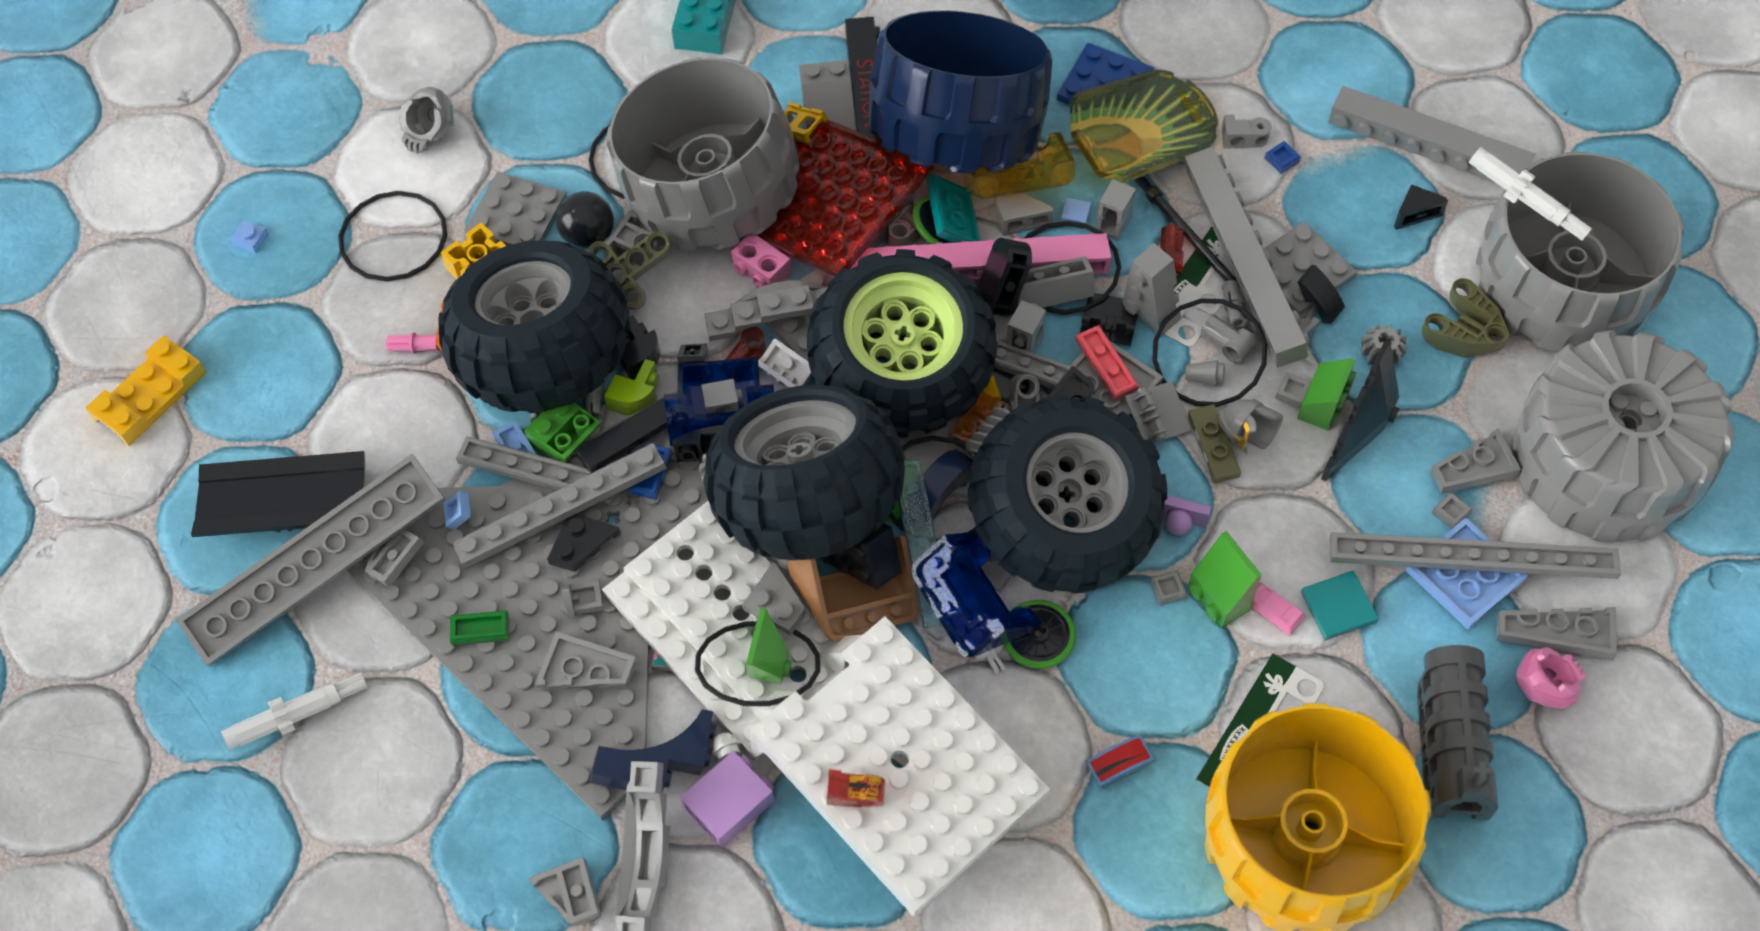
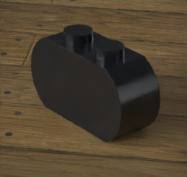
M998 238L992 246L977 287L981 290L980 295L983 300L991 307L993 315L1009 317L1014 312L1032 265L1031 248L1026 242Z

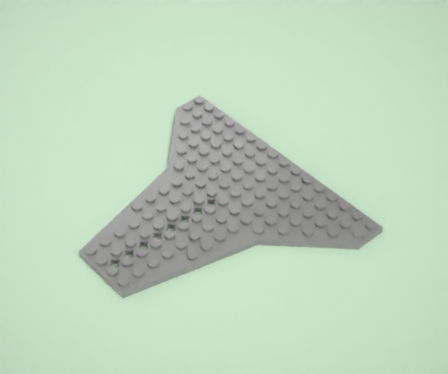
M693 381L666 396L681 413V420L605 466L644 448L646 443H654V445L671 448L673 455L670 463L677 462L673 447V440L698 429L724 425L729 418L708 421L702 387ZM636 413L602 430L601 432L589 437L582 444V446L588 443L589 441L593 440L594 438L598 437L599 435L603 434L604 432L615 427L616 425L620 424L621 422L625 421L626 419L630 418L631 416L635 415ZM576 453L565 462L586 468L578 459ZM702 461L677 462L678 470L673 468L669 471L667 469L657 500L632 495L629 492V488L615 494L611 505L599 502L577 513L578 515L604 523L609 521L610 516L619 515L620 522L617 524L611 522L610 524L619 527L620 534L615 539L612 537L601 546L602 550L595 556L588 558L585 564L575 572L550 565L547 560L565 520L466 569L461 564L452 542L557 491L517 479H511L500 486L438 488L446 499L445 501L458 491L469 493L471 517L456 529L447 528L445 525L444 502H442L405 528L406 531L419 537L424 544L390 587L375 580L365 572L368 559L372 553L346 570L601 820L606 818L626 798V790L590 783L595 754L598 746L621 750L646 748L650 647L645 639L607 599L602 589L624 572L623 567L708 501L701 478L702 474L699 471V465L703 463ZM633 497L639 498V505L632 504L629 506L627 504L629 499ZM683 549L678 553V557L685 561L690 560L694 555L689 549ZM599 580L604 610L569 618L564 605L561 587L568 584L575 585ZM508 611V641L451 645L450 615ZM556 631L636 656L638 659L628 686L537 688L535 683Z

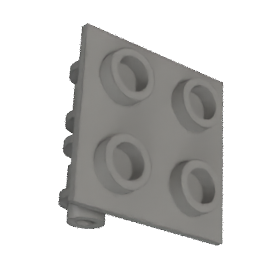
M1172 381L1148 389L1143 387L1138 389L1137 392L1125 396L1132 416L1137 422L1138 431L1144 440L1151 438L1153 443H1157L1192 431Z

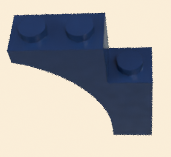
M702 709L697 718L685 731L675 738L654 747L621 750L598 746L590 783L627 790V785L630 782L631 761L664 763L662 791L664 787L669 788L672 770L700 775L703 767L709 766L712 750L707 749L708 740L714 738L716 722L712 721L713 711Z

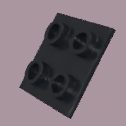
M1094 293L1093 297H1088L1086 305L1099 299L1103 294ZM1108 296L1105 301L1083 313L1080 333L1099 325L1109 341L1131 346L1138 315L1130 314L1125 309L1122 303L1123 298Z

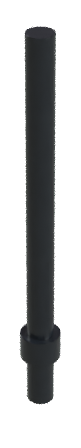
M1144 176L1135 178V182L1145 192V197L1150 203L1157 205L1225 282L1228 280L1237 281L1235 276L1162 197L1163 193L1157 186H1152Z

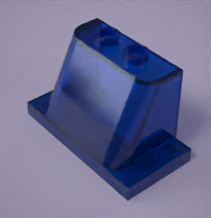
M758 357L678 364V393L664 394L670 446H673L675 438L706 427L724 425L737 412L729 411L706 414L702 384L734 379L735 389L741 388L744 404L739 405V409L759 397L774 392V384L761 385Z

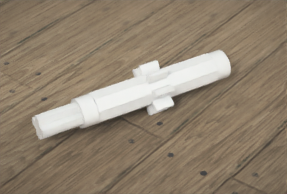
M1482 147L1470 159L1469 163L1507 190L1504 197L1512 203H1516L1518 199L1547 220L1557 226H1562L1581 241L1592 230L1590 226L1571 214V210L1533 184L1532 181L1535 179V176L1527 170H1523L1519 174Z
M358 673L338 683L319 687L285 703L279 697L268 702L269 710L222 730L221 733L229 750L243 746L277 730H280L283 736L295 730L293 723L330 708L332 705L341 702V699L367 689V684L362 673Z

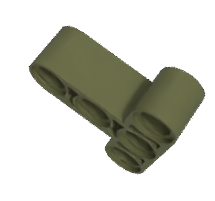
M653 232L621 256H618L613 248L602 241L593 243L588 252L596 255L600 249H607L608 256L603 260V263L612 273L617 269L623 271V277L618 282L623 289L625 299L630 291L636 290L638 292L636 302H627L629 309L637 310L645 304L646 295L636 279L668 257L672 252L673 244L664 233ZM658 239H664L666 244L664 249L654 251V242ZM642 254L644 256L643 264L639 267L633 266L632 260L634 256Z

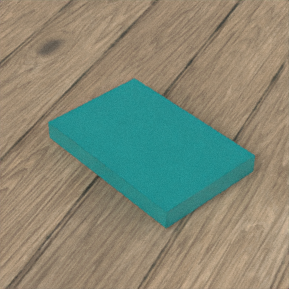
M930 173L926 177V183L937 236L952 243L981 241L970 190Z

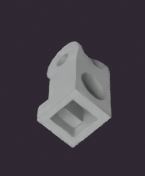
M1224 115L1221 126L1223 149L1263 147L1268 142L1272 127L1271 123L1267 119L1260 117L1253 120H1235V115Z

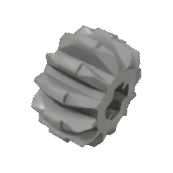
M1379 323L1376 328L1370 327L1367 330L1366 335L1361 340V355L1367 356V364L1374 362L1385 340L1391 342L1394 364L1398 365L1407 352V337L1400 336L1401 329L1393 330L1391 323L1384 328Z

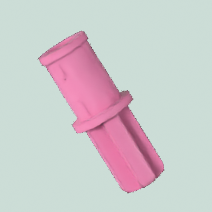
M412 332L410 335H389L386 339V348L389 351H411V353H416V351L440 350L435 342L437 334L416 335L415 332Z

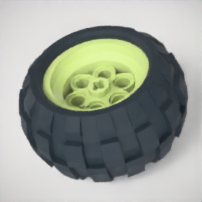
M896 249L895 255L882 257L881 254L876 252L860 258L858 266L848 270L844 268L827 284L828 288L816 300L812 308L807 332L809 368L813 379L818 385L847 389L859 393L860 397L869 399L876 407L881 408L896 428L899 438H907L909 432L924 431L926 435L947 426L948 421L956 417L960 418L976 404L978 397L988 386L991 379L998 343L995 330L996 322L991 307L983 300L980 295L981 290L966 273L963 275L956 273L952 270V264L949 261L934 254L928 259L915 256V250ZM914 323H918L924 327H918ZM873 332H878L882 337L874 339L869 335ZM905 336L904 341H900L899 338ZM931 345L935 350L928 352L923 350L922 347ZM884 356L887 357L890 361L887 363H880L876 359ZM906 363H912L916 366V368L908 370L905 369L903 365Z

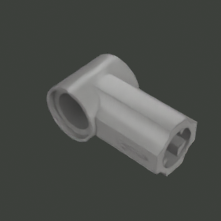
M1211 315L1201 328L1200 334L1222 348L1224 356L1236 364L1240 363L1257 345V340L1251 332L1243 328L1237 330L1216 315Z

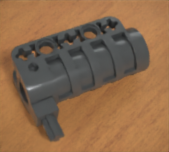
M1466 645L1438 647L1424 655L1425 671L1419 679L1417 686L1424 789L1429 792L1430 818H1444L1446 814H1468L1472 816L1473 820H1490L1498 810L1495 772L1490 767V763L1494 758L1493 745L1487 740V735L1491 730L1490 715L1485 712V707L1488 703V689L1482 684V680L1486 675L1484 653L1478 648Z

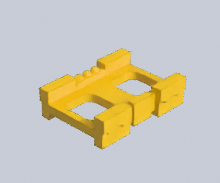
M789 102L787 104L788 108L784 113L786 116L789 114L797 115L790 123L793 137L797 141L808 144L811 141L809 135L821 121L826 123L828 118L822 110L815 108L810 110L809 108L801 107L800 104ZM807 119L815 120L810 128H800Z

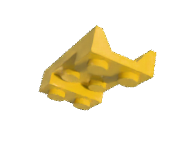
M165 335L145 352L148 359L111 393L104 390L85 407L92 419L101 421L113 430L128 446L207 373L198 359Z

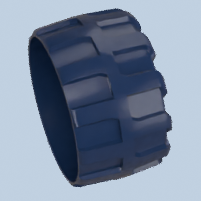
M937 10L916 12L891 20L885 29L879 33L869 86L868 125L870 132L879 135L882 139L881 146L890 153L899 151L909 156L911 163L923 167L937 164L947 166L949 171L954 173H973L978 168H985L988 172L1010 169L1016 163L1027 161L1038 148L1049 103L1052 73L1051 51L1043 40L1033 32L1012 22L983 14Z

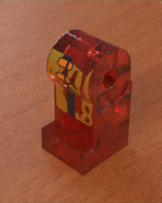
M829 769L826 805L861 808L884 805L885 778L876 775L841 773L842 770Z

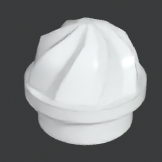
M720 733L713 741L712 753L715 757H718L719 762L732 751L740 756L741 751L739 748L741 743L730 733Z

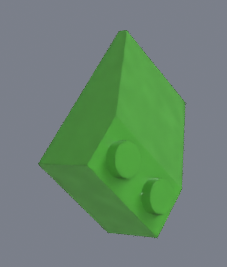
M1225 531L1219 536L1191 573L1188 584L1189 591L1196 600L1200 599L1204 604L1209 618L1214 622L1217 621L1221 628L1250 611L1262 574L1230 534Z

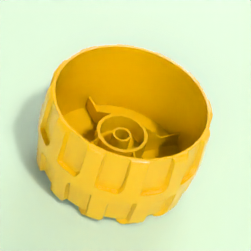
M1304 703L1301 707L1281 712L1272 711L1255 720L1248 733L1238 742L1232 743L1213 776L1206 800L1205 851L1209 864L1217 866L1225 881L1224 890L1226 895L1240 909L1247 906L1261 916L1264 924L1276 931H1348L1352 926L1360 922L1371 921L1380 915L1406 888L1426 848L1424 837L1426 825L1431 816L1429 792L1424 789L1422 779L1415 766L1416 760L1408 748L1379 726L1378 721L1361 712L1354 713L1345 709L1330 707L1326 703ZM1305 822H1314L1318 826V830L1309 829Z

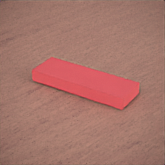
M1099 325L1075 336V341L1114 401L1138 390L1139 385Z

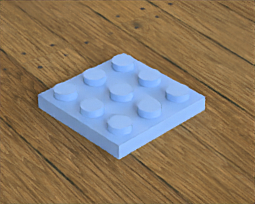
M1467 518L1463 519L1442 537L1446 539L1491 541ZM1407 567L1405 570L1467 630L1529 577L1528 574L1421 567Z

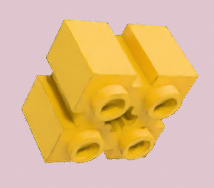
M479 223L465 234L467 240L462 244L456 240L440 252L447 271L456 279L462 276L465 270L480 258L506 246L501 240L497 243L494 234L482 223Z

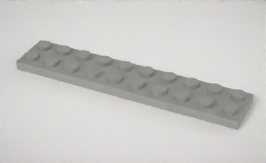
M411 454L180 616L176 621L205 664L211 667L446 499L416 457Z

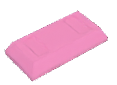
M1262 582L1259 583L1251 608L1290 636L1307 615Z

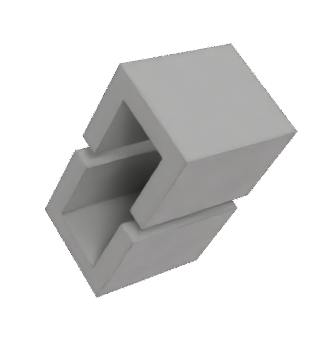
M1112 179L1099 201L1096 222L1097 230L1107 233V237L1119 241L1132 218L1136 188L1131 187L1127 183Z

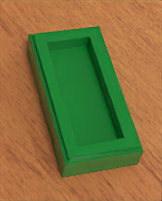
M507 610L450 615L451 645L509 640V613Z

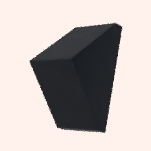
M1411 184L1394 224L1395 229L1443 216L1448 203L1447 198Z
M707 343L681 345L677 356L681 382L708 380Z

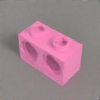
M748 234L731 251L733 268L739 274H745L751 278L759 288L768 284L782 282L792 273L790 258L757 235Z

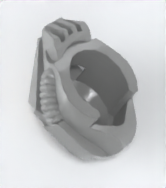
M434 87L421 88L402 104L399 122L400 128L405 132L402 136V141L407 150L419 154L446 136L454 125L452 102L440 89Z

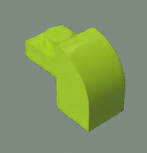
M645 359L635 381L614 375L604 395L607 409L630 416L656 402L655 388L659 382V374L657 373L655 362Z

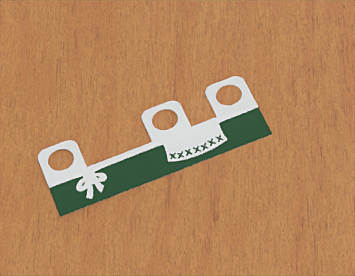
M1211 226L1202 241L1221 261L1225 254ZM1196 249L1176 276L1177 284L1173 286L1174 294L1179 295V302L1176 303V308L1200 299L1204 294H1212L1216 299H1224L1222 294L1204 286L1214 272V269ZM1202 304L1195 305V307L1208 314H1215L1222 304H1216L1212 308L1204 307ZM1187 309L1180 311L1181 317L1184 315ZM1182 317L1164 334L1186 346H1193L1201 335V327ZM1185 325L1191 326L1195 330V336L1189 340L1183 339L1178 334L1179 328Z
M1272 653L1196 780L1210 787L1216 769L1232 743L1238 742L1243 738L1255 720L1267 713L1276 711L1286 693L1304 703H1315L1324 689L1323 682ZM1304 679L1311 680L1316 686V692L1309 697L1303 696L1298 692V683Z

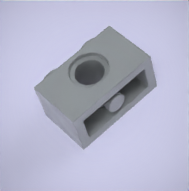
M1021 300L1008 323L1006 343L1035 353L1043 340L1046 310L1035 303Z

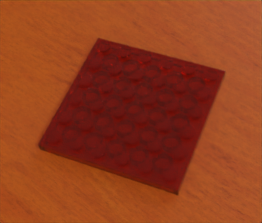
M813 120V122L806 129L810 128V126L815 122V120ZM827 120L826 123L821 121L809 135L811 141L808 144L795 141L799 160V170L796 175L798 186L795 195L786 208L779 209L776 213L777 220L757 236L780 252L835 277L844 268L848 270L854 265L935 168L933 164L930 167H923L911 163L909 156L899 151L890 153L881 146L882 141Z

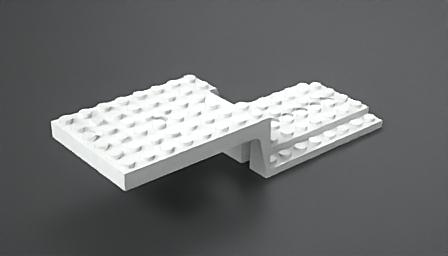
M707 501L623 567L624 572L602 589L603 594L708 710L713 711V716L730 734L740 741L741 747L754 761H757L762 755L766 754L913 917L916 916L1048 795L1050 788L886 616L862 635H847L840 641L829 640L822 632L791 580L787 561L790 560L758 555L742 547L735 537L729 538L714 517L710 504ZM683 549H689L694 555L690 560L685 561L678 557V553ZM775 563L806 609L807 614L796 630L810 638L819 651L821 671L812 687L799 695L796 691L808 683L815 671V655L805 641L794 634L790 636L777 629L788 649V660H793L790 673L794 670H802L806 674V678L802 682H794L790 676L789 678L783 677L782 684L780 685L747 677L746 661L755 627L732 630L711 641L701 655L700 670L708 684L724 695L745 701H770L789 696L781 703L773 706H742L721 700L705 689L696 675V653L706 638L723 627L745 621H757V617L750 613L747 619L739 621L733 617V613L737 609H743L742 604L771 564ZM701 569H708L712 572V576L708 580H700L696 577V573ZM719 589H727L731 593L730 597L726 600H718L714 594ZM896 754H902L907 758L908 764L903 768H896L892 765L891 758ZM869 775L881 777L878 794L873 789L867 792H874L877 796L864 794L868 788H852V790H849L850 776ZM866 777L863 778V781L859 780L855 783H865ZM864 789V790L862 791V794H864L863 796H869V797H862V798H871V797H874V798H876V799H878V800H873V799H862V800H861L860 798H856L857 796H859L858 794H855V797L850 798V797L848 796V794H849V791H852V792L854 793V792H861V790Z

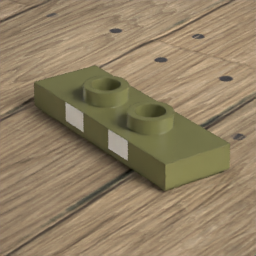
M1215 405L1189 410L1188 417L1213 482L1218 483L1239 478L1241 471L1227 435L1219 423Z

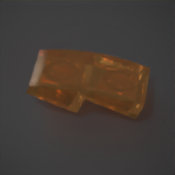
M982 392L976 404L961 417L952 432V436L965 443L968 440H972V434L978 431V427L981 424L985 423V419L991 415V411L995 407L1004 408L1005 404Z

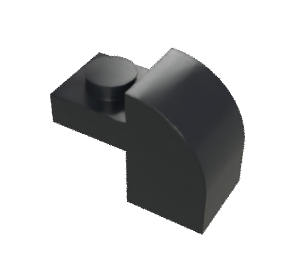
M634 315L630 316L628 334L631 341L626 343L620 363L629 378L635 380L645 359L653 361L657 365L660 358V348L655 330L648 332L643 322L638 323Z

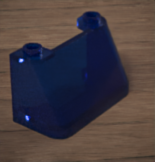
M976 532L943 535L915 560L911 568L915 583L959 653L965 657L979 656L1025 636L1041 625L1035 613L1026 606L1016 607L1009 612L981 568L989 560L991 551L988 547L984 548Z

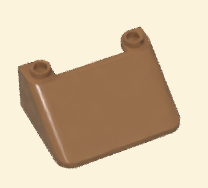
M904 535L894 537L902 573L878 590L861 583L858 579L841 571L819 577L816 559L787 561L791 580L822 632L829 640L840 641L847 635H862L885 616L894 626L913 621L918 617L920 603Z

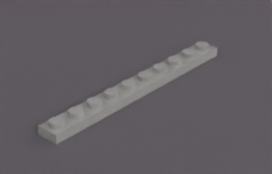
M1331 532L1329 537L1330 562L1610 579H1618L1621 575L1618 548Z

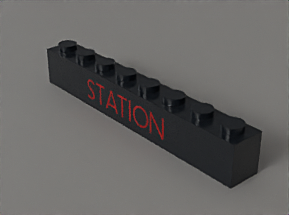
M874 16L845 19L846 43L864 190L881 189L883 187L892 188L894 187V177H898L897 162H892V157H896V152L890 153L881 146L882 139L878 134H872L868 125L870 77L880 26H875Z

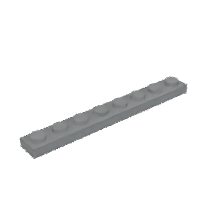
M652 443L452 542L461 564L466 569L667 468L657 448Z

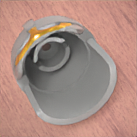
M1252 399L1232 402L1225 410L1219 413L1218 419L1222 429L1227 434V438L1247 455V441L1261 449H1266L1270 445L1282 424L1283 415Z

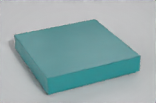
M1354 570L1306 586L1301 590V594L1325 641L1375 624L1379 619Z

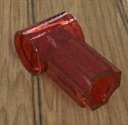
M1168 224L1162 228L1160 248L1174 259L1176 274H1182L1184 229L1176 224Z
M751 327L742 331L741 340L721 364V369L734 380H740L754 363L755 359H760L766 351L763 331L758 327ZM753 341L759 342L755 345H749V343Z

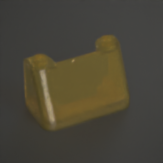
M1061 132L1048 134L1049 140L1043 148L1041 146L1037 148L1036 159L1016 163L1014 167L998 172H988L985 168H978L973 173H963V182L970 195L981 199L1059 187L1069 184L1074 179L1075 160Z

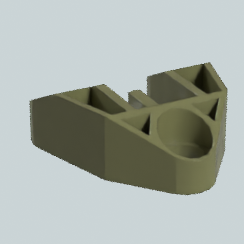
M1466 278L1454 281L1449 292L1452 305L1461 314L1458 321L1454 322L1444 315L1432 313L1426 317L1422 326V335L1427 343L1438 350L1464 358L1498 351L1505 346L1509 337V331L1499 308L1471 280ZM1456 289L1464 290L1467 296L1459 295ZM1433 323L1437 325L1440 331L1430 329L1428 324ZM1490 336H1498L1502 338V340L1494 341L1490 338Z

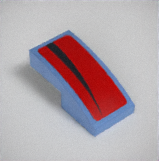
M1140 734L1087 760L1086 763L1099 786L1105 788L1126 774L1132 775L1156 760Z

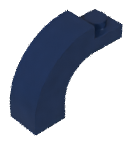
M953 449L935 460L920 477L906 498L908 503L898 519L903 526L923 536L945 499L957 488L967 485L970 480V469L973 459L958 449Z

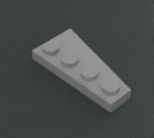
M1606 607L1603 611H1593L1592 608H1580L1579 611L1564 612L1563 609H1551L1550 612L1540 613L1537 610L1499 611L1496 640L1538 648L1548 647L1555 651L1614 660L1617 655L1616 607Z

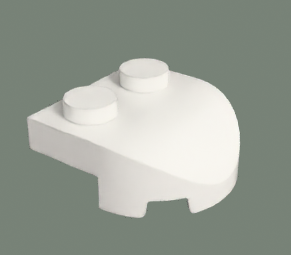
M775 338L761 359H755L751 370L755 383L753 385L762 395L785 388L808 385L812 379L808 361Z

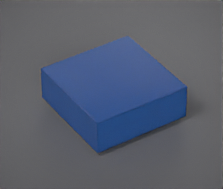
M1285 141L1266 152L1264 157L1280 174L1292 168L1301 160V156Z

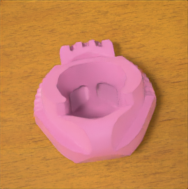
M1545 647L1542 649H1530L1525 654L1517 668L1516 680L1529 701L1564 710L1577 701L1581 692L1580 681L1586 679L1587 676L1585 673H1582V667L1578 668L1579 663L1573 661L1574 658L1571 654L1561 656L1557 651Z

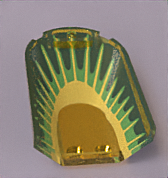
M1151 70L1079 91L1069 101L1071 137L1096 175L1100 178L1114 179L1119 182L1130 181L1185 160V156L1209 148L1217 137L1218 117L1209 98L1190 80L1186 79L1184 82L1174 77V72L1166 70Z

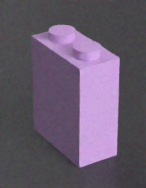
M734 751L679 797L684 810L721 849L775 801L772 783L764 775L759 777L753 771L754 766L746 756L742 755L739 757Z

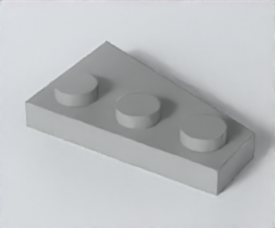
M1499 428L1492 431L1489 437L1482 441L1479 439L1473 442L1470 448L1463 452L1454 453L1432 466L1431 475L1441 494L1518 477L1521 472V468Z
M556 631L535 686L537 688L628 686L638 659L636 656Z

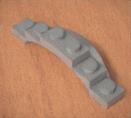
M796 280L776 282L755 289L735 303H731V307L727 310L705 313L709 340L714 341L736 337L738 332L778 319L810 315L816 300L828 287L814 282Z
M631 761L630 782L626 790L622 863L615 918L617 931H650L651 918H657L660 887H666L671 826L665 825L667 795L661 794L664 763Z

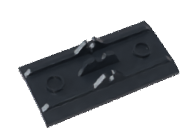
M356 451L199 464V487L195 521L193 522L191 536L204 537L264 531L281 532V530L290 532L293 529L307 528L364 488L365 452Z

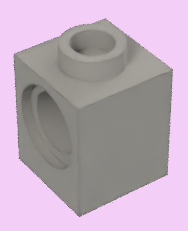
M734 379L701 385L708 421L729 418L739 410V405L744 404L741 388L735 389Z

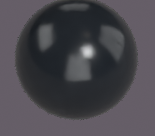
M580 191L569 195L562 201L556 214V226L564 241L580 249H589L593 243L604 242L610 236L614 226V215L610 205L603 197L593 192Z

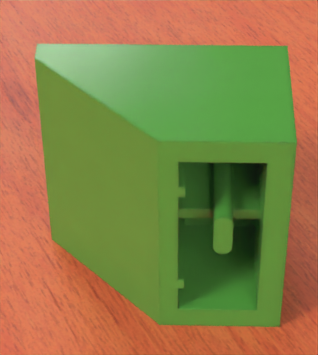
M1344 359L1319 363L1297 419L1327 431L1332 421L1337 423L1357 373L1352 371L1355 360Z
M572 403L564 407L542 412L524 431L530 445L538 453L547 458L566 462L575 453V450L581 447L602 423L580 406Z

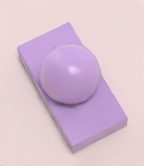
M1167 495L1168 499L1165 500L1164 507L1165 526L1170 533L1184 535L1191 529L1192 524L1206 528L1211 511L1210 506Z

